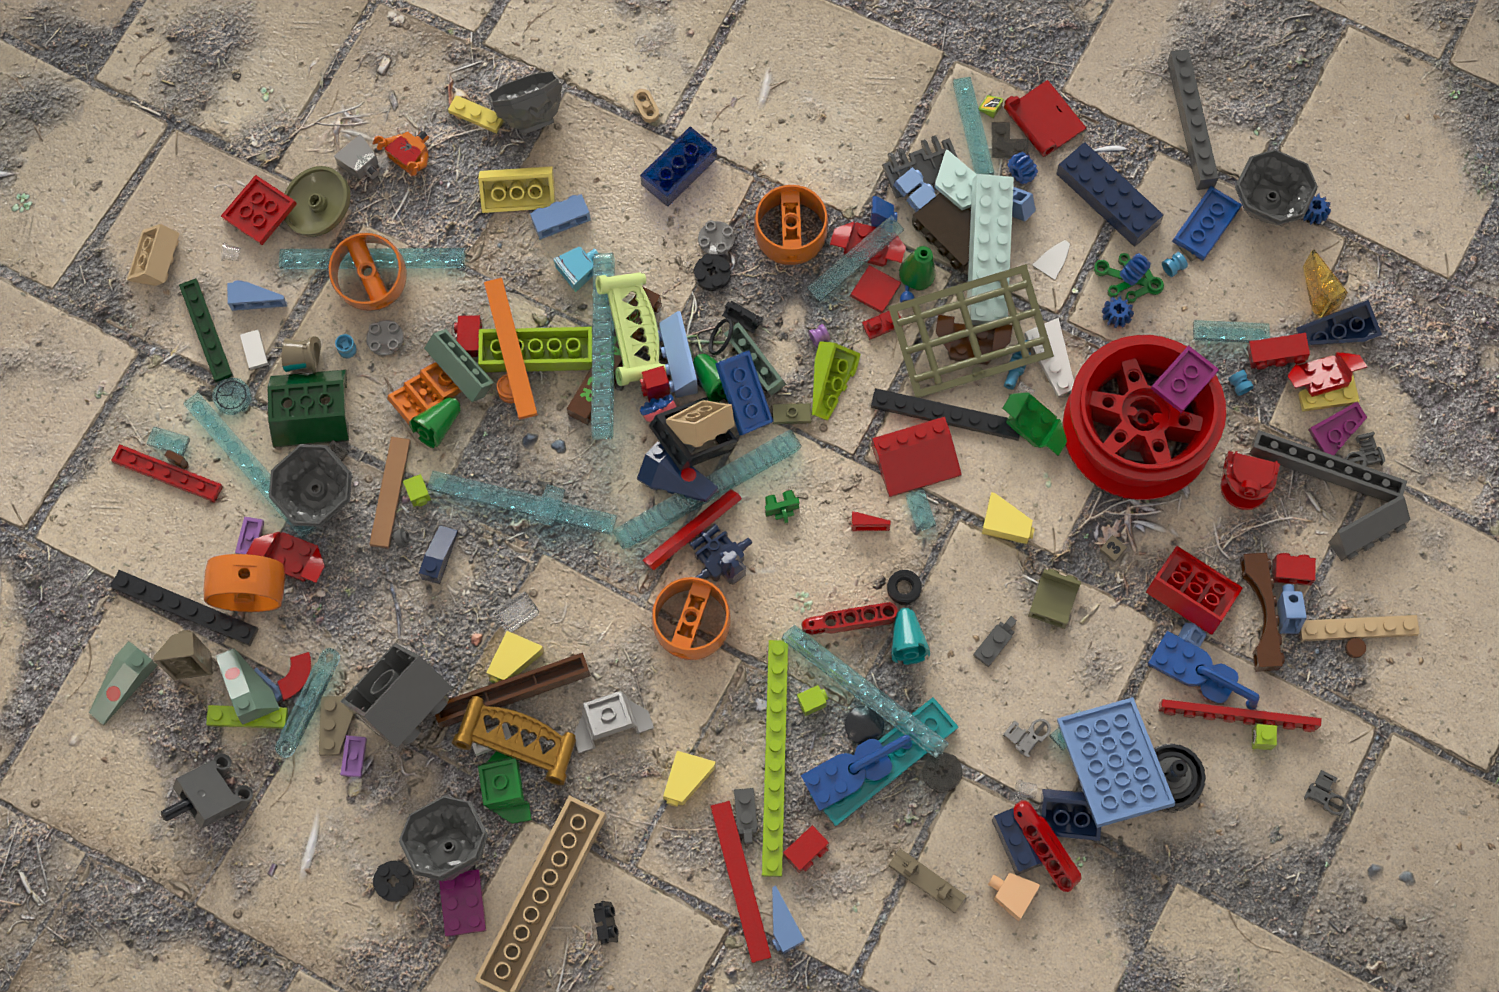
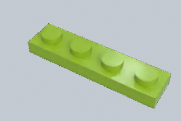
M208 705L206 725L286 729L288 708L279 707V710L242 725L233 706Z

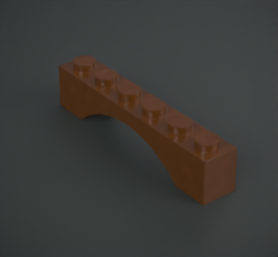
M1267 552L1243 554L1240 559L1242 578L1256 593L1263 613L1262 635L1252 653L1255 672L1278 671L1283 666L1285 658L1284 653H1281L1280 650L1282 636L1280 633L1278 634L1277 628L1279 626V616L1275 614L1277 600L1272 592L1274 579L1270 577L1271 559H1268Z

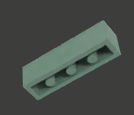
M739 322L735 324L730 343L739 354L750 351L760 382L771 396L787 384ZM729 330L724 333L726 337L728 336Z
M447 329L433 333L424 349L471 402L484 398L494 382Z

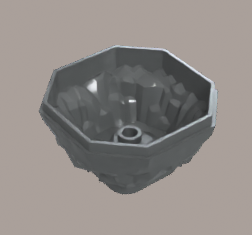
M553 71L534 73L501 85L488 94V101L497 117L503 119L504 123L507 122L509 127L519 129L521 134L529 133L554 123L553 117L558 113L561 102L562 85Z
M1276 149L1249 157L1235 185V190L1248 216L1276 226H1284L1293 221L1303 219L1318 189L1307 163Z
M300 444L271 470L269 498L293 525L323 526L350 502L352 473L327 445ZM319 486V490L314 492L315 488Z
M442 796L409 814L399 838V843L415 875L446 881L455 879L459 874L473 867L479 862V859H482L488 833L472 802Z

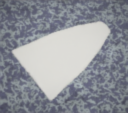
M1064 240L1053 246L1033 263V266L1055 280L1065 262L1070 243Z

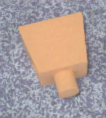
M1009 873L1005 880L993 875L988 883L990 887L998 891L994 901L1018 921L1022 918L1040 887L1039 884Z

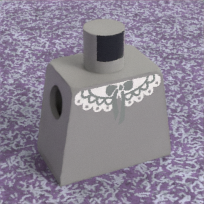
M361 134L334 155L337 165L358 179H362L366 174L371 179H374L379 174V170L376 168L378 165L377 157Z

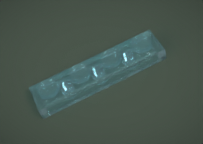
M1194 320L1193 340L1249 343V341L1270 338L1269 323Z

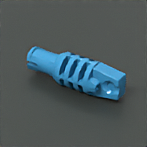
M1021 351L1013 353L1010 362L1022 359ZM1026 365L1008 370L1009 373L1004 387L1013 390L1019 376L1024 373Z

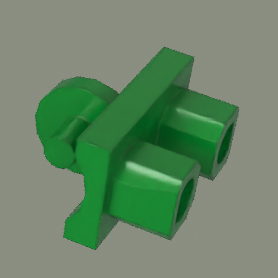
M792 490L782 493L784 499L782 502L777 503L775 495L765 497L766 517L775 515L776 520L783 519L784 524L788 523V517L794 516L793 510L799 509L800 504L799 498L795 497Z

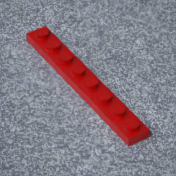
M1166 699L1160 701L1158 711L1170 716L1177 713L1184 714L1183 716L1187 718H1195L1196 716H1202L1205 720L1219 718L1228 723H1233L1236 720L1243 721V724L1246 725L1261 723L1263 725L1283 726V729L1287 730L1302 728L1305 732H1315V730L1321 727L1322 718Z

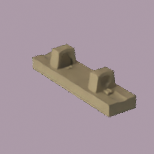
M901 848L888 865L953 913H956L967 897Z

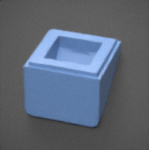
M1185 623L1178 637L1200 648L1207 634L1194 623Z

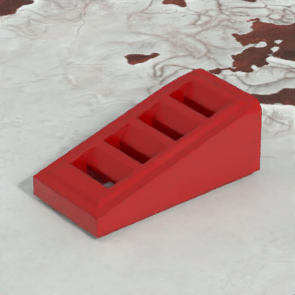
M852 511V531L890 530V520Z

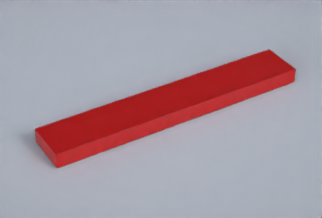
M119 444L111 459L114 464L213 503L216 502L223 488V485L121 444Z
M732 489L727 491L642 560L644 564L650 569L655 570L742 499L739 493Z

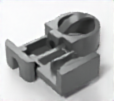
M1375 432L1358 435L1355 439L1357 443H1360V451L1349 453L1345 460L1351 462L1360 461V464L1366 467L1376 463L1383 465L1385 457L1382 448L1376 445L1373 437Z
M1321 770L1315 781V787L1313 786L1314 783L1310 784L1304 800L1309 798L1323 805V810L1335 816L1341 815L1347 807L1344 797L1331 792L1332 789L1330 787L1332 783H1336L1338 778ZM1339 798L1342 800L1344 807L1331 802L1330 799ZM1329 805L1340 810L1341 812L1332 811Z

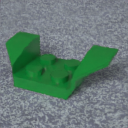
M1029 392L1010 394L1002 407L1010 415L1006 423L1032 446L1038 448L1048 447L1059 456L1067 443L1061 420L1057 419L1056 415Z
M496 751L486 763L478 766L483 806L494 811L512 824L532 820L529 802L525 801L523 796L518 762L520 760Z

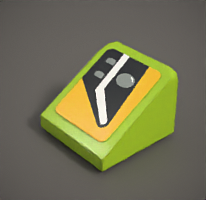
M987 95L978 110L994 119L1002 107L1004 99Z

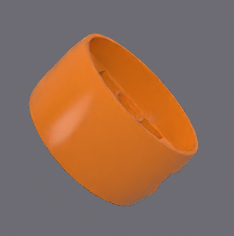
M783 185L769 191L759 202L754 217L755 238L761 251L771 260L784 265H798L814 258L821 251L828 234V214L821 198L812 190L800 185ZM780 204L783 246L771 242L763 234L759 226L763 216L770 209ZM800 204L813 210L823 224L820 234L813 241L803 246L801 245ZM793 223L795 226L789 227L787 224Z
M358 233L347 237L338 244L329 261V277L335 292L354 308L366 311L386 308L394 303L404 290L407 279L404 258L392 242L380 235ZM366 243L385 245L392 249L397 256L398 276L389 292L384 285ZM348 252L351 255L370 301L360 302L346 297L340 289L338 270ZM367 268H372L371 275L364 276V271Z
M227 554L212 557L207 561L205 569L204 601L212 607L237 612H265L278 609L282 605L284 596V565L277 560L257 555Z
M686 577L675 580L668 584L655 600L652 609L654 634L660 645L675 657L684 660L706 658L722 646L729 634L731 624L729 604L723 593L714 584L705 579ZM690 590L672 642H670L662 635L657 626L659 612L669 598L677 593ZM711 595L724 609L726 614L724 627L720 634L710 643L701 647L691 648ZM690 615H694L697 618L694 622L686 620Z

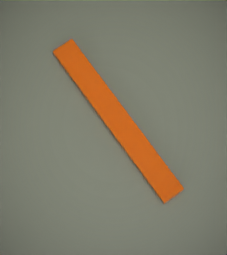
M498 278L486 281L484 285L518 418L521 420L537 416L503 279Z

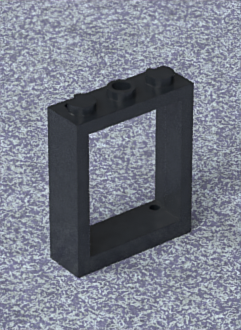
M707 397L657 414L649 424L650 429L680 471L726 454L738 442L730 429H728L726 433L715 437L719 445L691 454L684 443L667 425V418L702 400L709 401Z

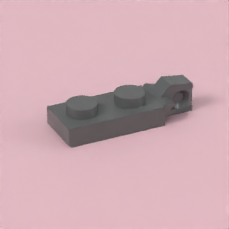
M1010 616L1005 624L1000 621L974 652L973 656L989 667L1012 639L1014 634L1012 628L1017 620Z
M754 788L734 789L737 830L739 834H744L745 845L753 844L752 833H757Z

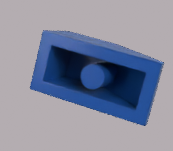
M873 196L871 226L893 230V223H897V212H894V205L877 196Z

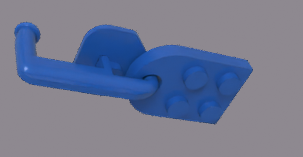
M1169 631L1166 632L1148 662V666L1186 686H1200L1202 695L1214 703L1221 704L1226 702L1233 691L1248 699L1246 701L1248 709L1254 710L1257 708L1260 699L1259 694L1237 683L1239 677L1234 669L1222 663L1213 665L1212 659L1206 651Z
M903 735L891 743L882 746L878 740L869 739L856 747L854 755L847 753L839 754L802 774L801 777L818 809L822 811L858 791L863 786L865 779L878 781L890 774L892 763L888 755L900 748L910 749L912 740L909 735Z

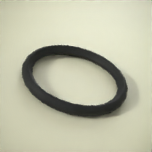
M725 318L721 320L714 328L709 340V352L712 355H719L729 344L733 334V322L731 319ZM725 322H728L729 333L724 344L718 351H713V341L717 331Z

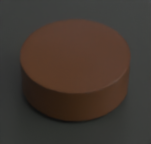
M1352 638L1346 643L1345 651L1351 658H1360L1366 652V644L1360 638Z

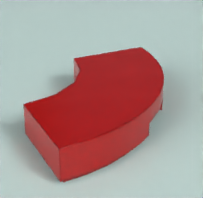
M309 652L290 657L291 667L289 673L283 679L277 681L283 701L295 696L307 682L311 670Z

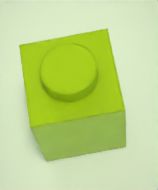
M421 474L403 481L413 507L424 506L431 500Z
M819 685L797 694V701L804 716H808L827 706L826 700H828V696L824 689H820Z
M1256 724L1252 729V749L1272 750L1277 745V726Z

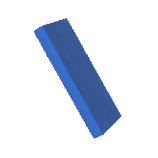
M1211 186L1172 242L1204 261L1239 212L1242 204Z
M750 351L742 352L715 363L728 403L732 405L733 417L739 435H744L772 423L773 419Z

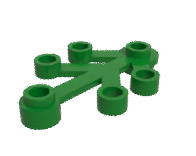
M1122 253L1118 258V262L1120 265L1125 266L1130 261V256L1127 253ZM1125 257L1127 261H1122L1121 258ZM1098 260L1095 263L1094 272L1096 275H1109L1123 280L1120 277V271L1110 268L1107 261ZM1098 268H1103L1104 271H1099ZM1148 269L1144 274L1145 278L1139 279L1134 285L1124 281L1118 285H1111L1107 293L1109 297L1115 298L1119 292L1135 285L1143 286L1136 291L1127 292L1125 300L1128 299V303H1134L1137 298L1147 293L1152 295L1160 294L1164 289V282L1159 277H1154L1150 269ZM1151 285H1156L1157 289L1152 288ZM1114 289L1117 293H1111L1110 290ZM1133 295L1134 299H1130L1128 296Z

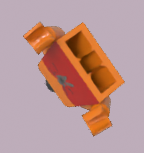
M420 131L416 137L409 132L388 138L375 136L372 144H378V150H382L385 147L384 150L387 157L411 176L417 175L418 171L427 167L429 155L424 143L429 139V136L424 131Z

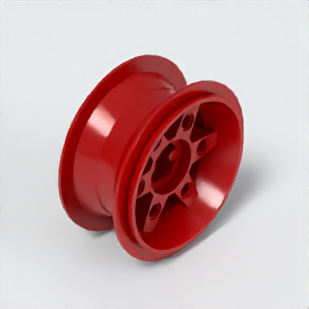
M1127 336L1111 341L1099 348L1080 368L1064 409L1062 423L1067 440L1065 445L1078 470L1098 488L1127 499H1158L1172 495L1187 487L1205 468L1211 453L1215 450L1222 437L1226 421V400L1217 375L1211 379L1190 403L1193 414L1185 411L1181 413L1176 408H1173L1171 404L1151 389L1152 386H1148L1143 375L1150 374L1160 377L1187 348L1186 345L1162 336ZM1116 377L1120 395L1098 392L1102 386ZM1142 418L1146 421V423L1142 424L1138 421V419ZM1093 421L1111 426L1112 433L1104 443L1097 435ZM1167 440L1189 443L1184 451L1171 459ZM1128 450L1140 452L1145 464L1136 463L1120 456Z

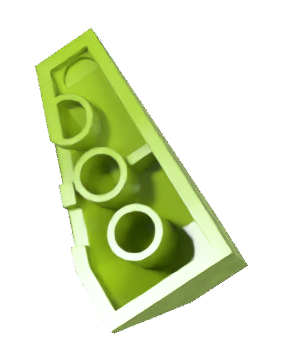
M819 342L814 364L812 415L824 420L830 418L839 402L838 398L841 392L845 391L848 387L846 384L849 378L853 377L856 373L861 356L860 353L837 343Z

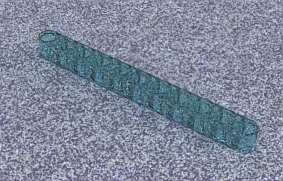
M613 252L598 253L593 256L591 433L593 440L613 439L614 322L608 295H599L595 284L597 276H615Z
M788 430L708 475L706 478L718 487V490L707 502L686 498L685 495L677 493L617 527L613 534L622 549H627L794 454L802 445L793 431Z

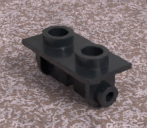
M733 301L727 302L725 305L726 310L722 314L723 317L731 319L735 324L739 322L744 329L753 334L763 321L762 317Z
M601 901V903L594 904L595 923L602 922L603 924L596 927L598 941L601 942V945L609 944V942L617 943L619 931L615 925V908L612 902Z

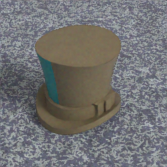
M311 336L304 341L285 338L282 346L283 370L290 372L307 368L313 369L312 373H316L321 352L320 339L316 336Z

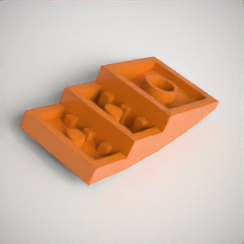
M435 362L420 370L419 375L404 382L403 387L389 394L387 400L409 425V421L413 417L446 398H454L462 391Z

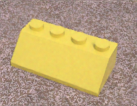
M553 166L479 172L478 180L482 213L536 210L538 208H546L555 202Z

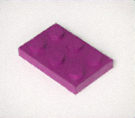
M1188 345L1152 385L1151 389L1182 413L1218 373L1219 369Z
M480 870L466 871L459 874L453 880L439 881L445 936L451 937L487 931Z

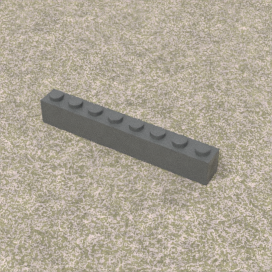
M1189 49L1171 51L1167 64L1196 189H1209L1211 186L1215 188L1219 177Z
M1258 430L1249 452L1251 456L1272 462L1278 461L1283 467L1385 502H1390L1404 494L1407 480Z

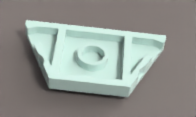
M946 150L936 179L935 188L958 208L964 210L971 207L972 180L977 174L950 151Z

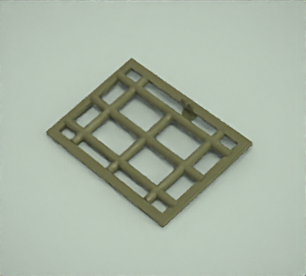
M1027 264L888 306L915 397L920 398L1054 357ZM1021 274L1023 281L1008 285L1007 278ZM996 281L1000 282L1001 288L966 299L964 297L963 291ZM1025 288L1031 309L1017 313L1011 292ZM956 294L958 301L921 312L919 305ZM1004 295L1010 316L973 327L967 306ZM912 307L914 315L899 318L898 311ZM960 308L966 329L930 340L924 319ZM1034 316L1040 337L1025 341L1019 321ZM917 322L922 343L908 347L902 326ZM1012 323L1018 344L982 355L976 334ZM969 337L974 357L938 368L932 347ZM1039 345L1043 346L1044 352L1032 356L1029 355V348ZM925 350L931 371L916 374L910 354ZM1021 351L1022 359L986 370L976 366L973 368L972 374L942 382L941 375ZM934 378L935 385L923 389L920 388V381Z

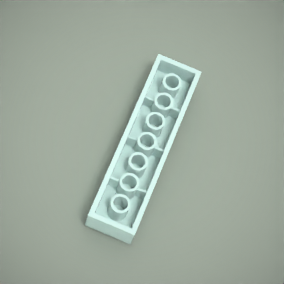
M977 174L972 180L968 282L1010 269L1014 177ZM996 281L967 290V298L1001 288L1000 282ZM1004 295L967 306L973 325H981L1008 316Z

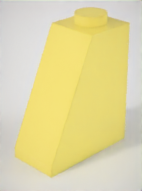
M991 492L982 534L1027 544L1028 539L1033 538L1035 528L1032 527L1033 520L999 495Z
M506 631L486 672L490 678L489 680L496 683L519 675L543 654V646Z
M677 751L663 795V799L667 801L666 804L678 807V804L684 805L715 770V761Z

